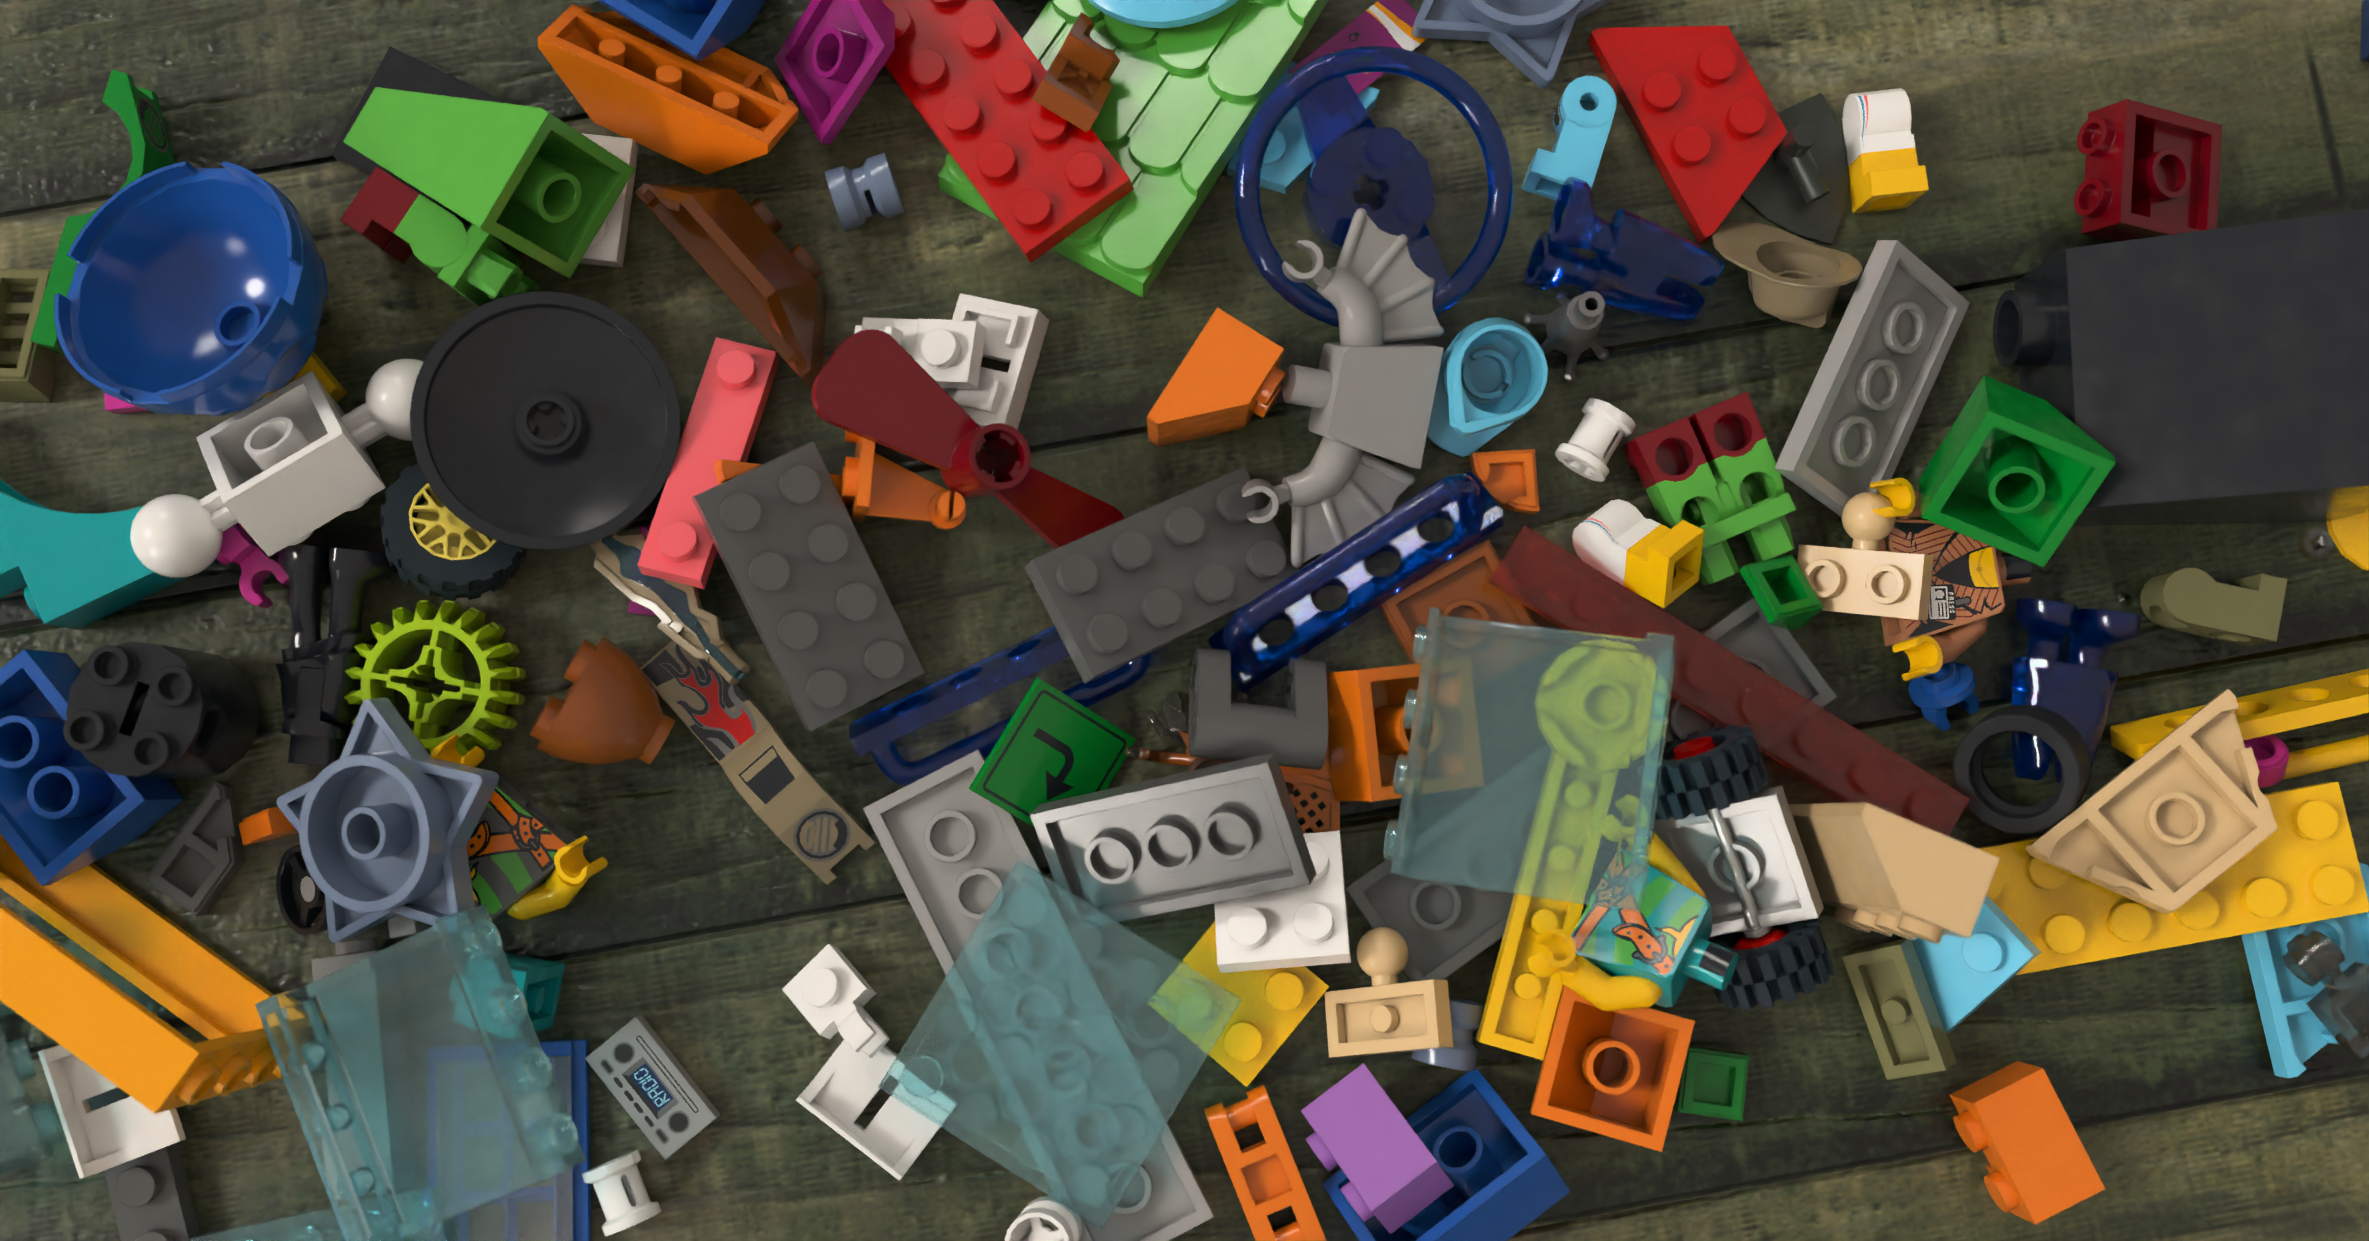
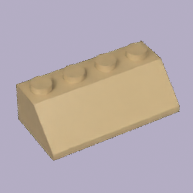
M1866 802L1789 804L1822 903L1836 908L1832 919L1866 933H1870L1872 930L1892 937V934H1896L1910 940H1915L1917 937L1935 944H1940L1943 935L1970 939L2000 860L1999 857Z

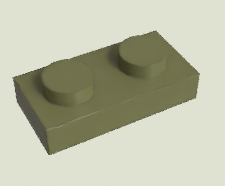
M1905 938L1853 949L1842 956L1887 1080L1946 1071L1956 1063L1912 940Z

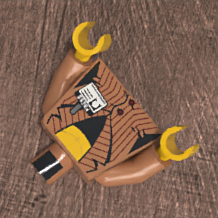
M1895 478L1870 482L1869 488L1877 489L1892 504V507L1871 510L1881 517H1896L1892 531L1880 541L1879 551L1934 555L1928 620L1880 616L1885 646H1892L1894 653L1904 651L1909 657L1910 670L1908 673L1901 674L1903 680L1908 681L1938 672L1942 665L1954 661L1986 633L1987 617L2004 612L2005 602L2002 587L2029 583L2032 566L2029 561L1999 549L1995 550L1990 545L1921 518L1919 491L1914 490L1907 479Z

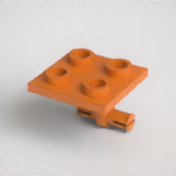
M845 430L844 441L856 443L855 457L846 456L845 465L842 467L840 497L844 505H851L850 518L852 522L862 523L865 516L931 522L936 528L943 530L954 529L965 519L967 508L965 500L960 493L949 491L874 452L875 442Z

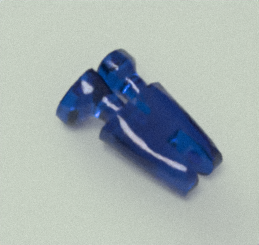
M1568 177L1561 187L1553 207L1550 232L1543 231L1534 243L1526 266L1525 284L1540 291L1571 284L1582 287L1581 295L1588 291L1599 293L1604 298L1605 305L1665 318L1694 320L1704 306L1705 300L1703 296L1690 285L1668 277L1665 274L1673 275L1694 284L1712 286L1716 284L1724 267V262L1699 245L1623 208H1619L1615 212L1610 222L1605 221L1594 211L1593 195L1589 184L1584 180ZM1573 248L1588 249L1594 251V254L1590 258L1579 254Z
M2018 598L2015 603L2014 616L2027 634L2028 658H2013L2011 705H2038L2062 715L2080 732L2090 752L2092 769L2119 672L2100 668L2101 662L2110 645L2131 640L2138 635L2142 616L2114 610L2077 609V605L2059 601ZM2069 633L2070 647L2068 662L2066 663L2059 661L2063 639ZM2011 732L2012 760L2016 777L2033 781L2041 780L2048 770L2053 749L2037 736L2027 732ZM2056 754L2055 774L2058 783H2060L2062 779L2061 763Z

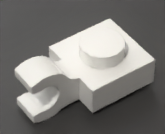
M829 943L782 989L817 1033L825 1038L831 1039L839 1031L840 1035L854 1051L859 1052L862 1049L870 1058L890 1040L884 1030L863 1008L877 993L840 949Z

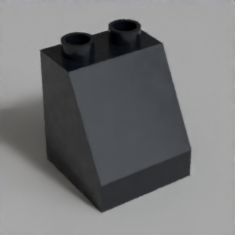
M2369 208L2067 248L2014 282L2015 290H2007L2001 295L1996 306L1993 321V343L1999 363L2003 367H2019L2021 391L2046 400L2115 456V465L2073 526L2329 522L2369 511Z

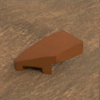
M1081 12L1032 100L1088 133L1113 87L1109 79L1119 64L1120 59L1113 49H1106L1093 41L1090 33L1095 24L1089 16Z

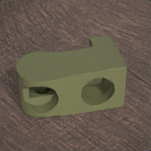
M2181 568L2151 577L2144 584L2141 591L2140 606L2144 615L2152 623L2164 628L2244 646L2277 642L2288 579L2258 574L2236 579L2233 585L2215 582L2207 572L2198 568Z

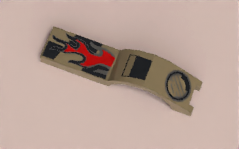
M673 640L641 667L648 676L653 688L722 766L729 780L753 811L826 885L832 884L839 877L832 868L856 846L860 845L865 851H869L878 843L859 820L840 805L810 774L784 742L777 731L776 725L739 683L730 685L711 664L694 658Z

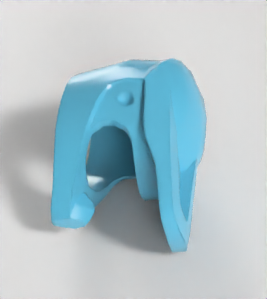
M1499 317L1486 318L1468 325L1457 334L1442 355L1427 432V438L1434 445L1461 457L1471 455L1514 421L1525 416L1535 406L1545 389L1548 367L1543 349L1537 339L1525 327L1514 321Z

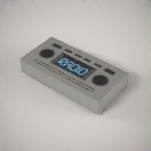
M642 1015L634 1017L585 1058L665 1160L721 1115Z

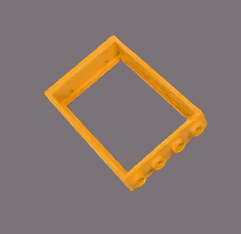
M0 834V887L209 1040L198 1043L192 1042L2 902H0V1001L154 1114L188 1104L192 1106L199 1101L220 1095L226 1096L231 1092L244 1088H255L262 1083L278 1078L283 1080L301 1064L309 1050L304 1045V1042L317 1025L94 863L49 886H42Z

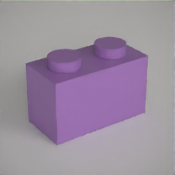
M1364 1063L1301 1110L1315 1131L1306 1138L1307 1143L1328 1171H1331L1337 1165L1343 1170L1350 1182L1340 1190L1364 1222L1375 1215L1386 1230L1392 1234L1454 1186Z

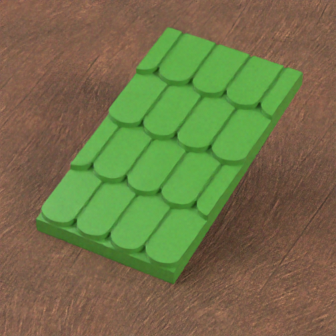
M1049 0L1023 37L1024 42L1047 71L1081 12L1089 16L1095 24L1090 33L1093 41L1106 49H1113L1120 59L1119 64L1109 79L1113 87L1091 129L1130 178L1134 188L1133 191L1051 248V250L1144 298L1329 0H1239L1221 13L1201 22L1171 28H1147L1126 24L1104 14L1088 0ZM948 153L945 160L946 164L938 174L940 191L998 221Z

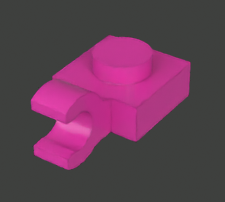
M238 522L222 532V547L216 559L225 565H229L231 562L239 564L241 568L239 588L242 596L252 605L268 609L273 605V602L263 592L262 584L264 579L268 575L274 574L279 582L289 586L287 574L280 567L274 556L275 554L268 557Z

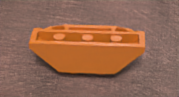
M572 4L538 37L539 50L595 124L625 138L633 139L636 143L705 175L768 154L798 119V107L793 101L789 100L785 89L770 68L724 47L701 61H697L615 11L593 13L590 7Z

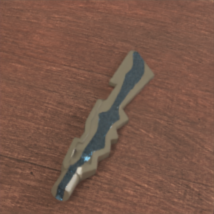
M616 534L609 539L590 545L596 552L593 567L631 601L652 610L661 620L657 626L658 629L694 658L711 664L730 685H735L746 677L750 667L730 647V644L725 641L721 619L703 610L697 588L641 573L637 564L646 541L644 535L619 536Z

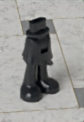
M296 544L287 546L275 553L280 567L286 572L289 580L291 618L289 648L281 649L283 662L276 663L281 681L284 714L281 733L290 734L289 763L328 766L340 759L343 739H348L351 729L338 728V726H352L351 722L357 716L360 705L349 704L344 697L351 691L360 690L361 680L352 679L345 671L355 666L363 668L367 659L360 656L354 646L361 643L368 644L373 637V633L362 632L364 603L368 588L374 581L393 577L398 569L395 565L391 567L386 553ZM330 574L329 633L327 638L322 639L321 614L325 581Z

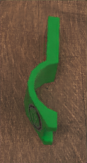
M111 70L102 102L117 112L130 133L133 156L126 182L119 189L120 191L143 175L175 164L157 94L148 89L135 87L134 79L128 73ZM99 208L89 214L67 217L30 338L31 342L62 355H65L61 348L54 320L55 293H60L67 298L77 262L68 257L67 253L82 228Z

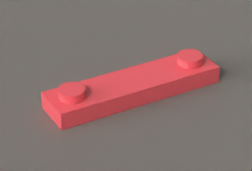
M718 337L715 338L679 442L674 464L666 480L637 564L643 575L705 589L717 549L691 497L718 485L714 473L715 461L726 459L747 462L780 363L776 351Z

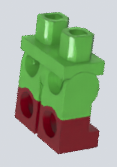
M377 166L340 219L342 223L403 265L413 252L423 264L438 274L437 277L478 307L501 297L539 291L541 288L535 281L523 274V271L519 268L523 261L494 236L474 224L470 228L467 227L456 216Z
M1747 391L1696 412L1689 417L1687 416L1639 436L1620 447L1630 469H1636L1653 504L1656 518L1660 524L1671 529L1684 520L1704 530L1699 581L1703 586L1715 583L1739 572L1738 565L1726 539L1744 532L1756 562L1769 560L1795 549L1785 514L1795 511L1796 508L1789 492L1785 493L1780 472L1774 469L1776 465L1775 459Z

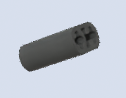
M1202 647L1195 649L1189 685V756L1238 761L1275 752L1279 766L1321 770L1326 757L1329 734L1327 672L1324 661L1291 658L1288 663L1284 683L1283 707L1231 702L1230 651Z

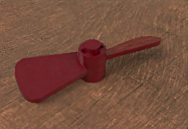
M868 329L859 331L846 338L835 349L814 381L812 403L816 413L823 421L939 468L948 488L952 492L960 493L964 498L975 499L994 494L1054 549L1125 519L1123 514L1114 506L1031 467L1029 445L1017 429L1003 423H994L980 427L890 334L884 331Z

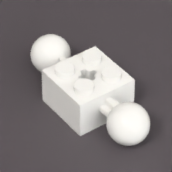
M398 359L383 365L374 373L368 383L365 396L366 403L347 414L343 412L313 371H310L196 437L217 490L200 500L187 495L170 494L157 497L145 504L136 514L130 531L131 545L137 558L145 567L159 575L173 578L189 577L205 570L214 562L222 547V532L238 522L270 557L287 546L303 542L315 529L342 513L356 510L366 504L374 494L386 488L366 447L386 435L400 440L412 441L410 431L411 400L415 382L424 361Z

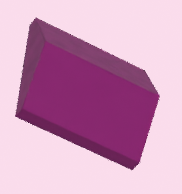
M811 0L774 58L820 143L831 145L894 51L895 14L881 0Z

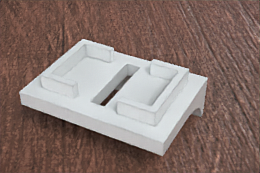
M960 293L952 320L978 321L986 328L982 357L1008 362L1010 366L1008 373L981 367L978 389H943L979 426L984 427L989 424L1003 423L1018 430L1050 320L1038 309Z
M845 1040L841 1042L815 1078L796 1099L802 1106L899 1181L959 1103L886 1045L870 1058L862 1049L859 1052L854 1051ZM893 1074L901 1080V1083L867 1128L864 1129L855 1121L889 1076Z
M62 1045L38 1051L80 1179L103 1172L186 1139L176 1108L154 1114L130 1096L92 1111L88 1099L119 1087Z

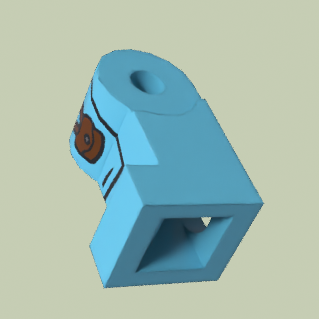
M1586 75L1576 78L1568 84L1553 113V125L1557 134L1551 152L1540 148L1537 149L1528 166L1521 190L1580 208L1592 189L1616 111L1617 99L1614 90L1606 81L1596 76Z

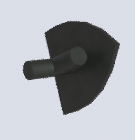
M1819 93L1777 113L1788 132L1741 195V198L1765 220L1801 238L1830 246L1845 212L1849 173L1846 147L1827 102L1822 93Z

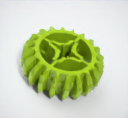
M421 600L417 602L415 614L409 609L402 607L392 610L394 628L381 622L370 625L373 635L378 642L376 645L361 643L354 646L360 656L367 658L363 668L355 666L345 671L352 679L361 680V689L351 691L344 697L349 704L362 705L366 699L387 697L398 711L394 698V689L402 692L410 704L409 720L415 722L412 732L429 755L436 746L453 734H457L459 737L456 742V748L462 757L474 747H479V745L488 750H497L502 746L500 738L494 729L497 726L513 730L517 726V721L512 716L506 714L505 711L508 704L523 705L526 699L520 693L511 692L510 683L525 679L527 674L522 668L507 667L506 663L514 659L520 650L517 645L512 643L499 644L505 633V628L501 624L491 622L484 625L485 612L471 607L463 613L461 604L455 601L445 600L438 610L434 602ZM431 638L430 645H423L419 660L413 666L398 670L403 659L414 647ZM460 641L469 648L475 657L480 671L481 683L473 682L465 675L463 670L464 653L458 652ZM432 678L443 680L444 684L460 687V691L451 692L443 690L442 694L439 695L429 692V688L415 686L414 681L430 682ZM469 702H477L474 710L462 725L442 736L443 726H450L453 713L459 706Z

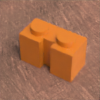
M2016 1061L1950 1094L1959 1113L1953 1117L1955 1127L1964 1143L1972 1152L1976 1153L1983 1150L1989 1162L1985 1166L1990 1173L1984 1176V1183L1990 1196L2003 1212L2012 1213L2036 1225L2105 1190L2043 1068Z

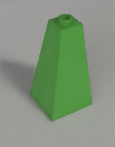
M375 87L343 141L478 228L569 279L635 170L540 107Z

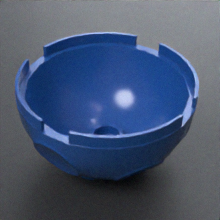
M187 161L143 175L114 194L94 213L82 228L67 253V256L77 262L67 298L60 293H55L54 320L57 336L63 352L75 370L107 395L158 414L223 416L254 405L258 399L282 388L295 377L314 350L324 303L328 298V282L324 260L320 257L312 234L293 203L277 187L250 170L233 163L223 161L221 166L224 168L195 169Z

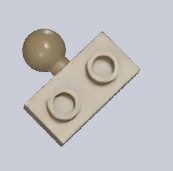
M1863 492L1855 495L1846 503L1842 512V524L1846 533L1853 538L1852 549L1799 545L1797 564L1823 605L1822 611L1928 620L1934 555L1879 551L1880 541L1890 534L1896 517H1881L1871 510L1892 507L1891 502L1883 495L1875 492Z
M1377 927L1366 932L1357 945L1356 955L1361 969L1371 976L1372 986L1324 993L1329 1058H1346L1453 1047L1448 980L1430 979L1398 983L1397 975L1405 968L1409 956L1406 941L1397 931L1387 927Z

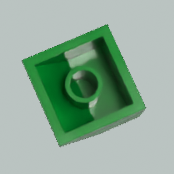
M1984 375L1918 480L1921 518L2044 568L2115 465V456L2046 400Z

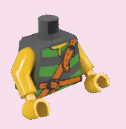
M457 734L451 735L430 753L431 758L471 767L479 765L485 756L484 751L476 746L462 757L456 748V742L459 739ZM496 772L499 776L498 784L466 845L475 909L493 921L510 919L511 917L526 921L562 909L570 904L588 878L605 869L608 862L602 856L589 863L584 857L590 849L585 845L589 841L587 836L584 835L578 839L499 772Z

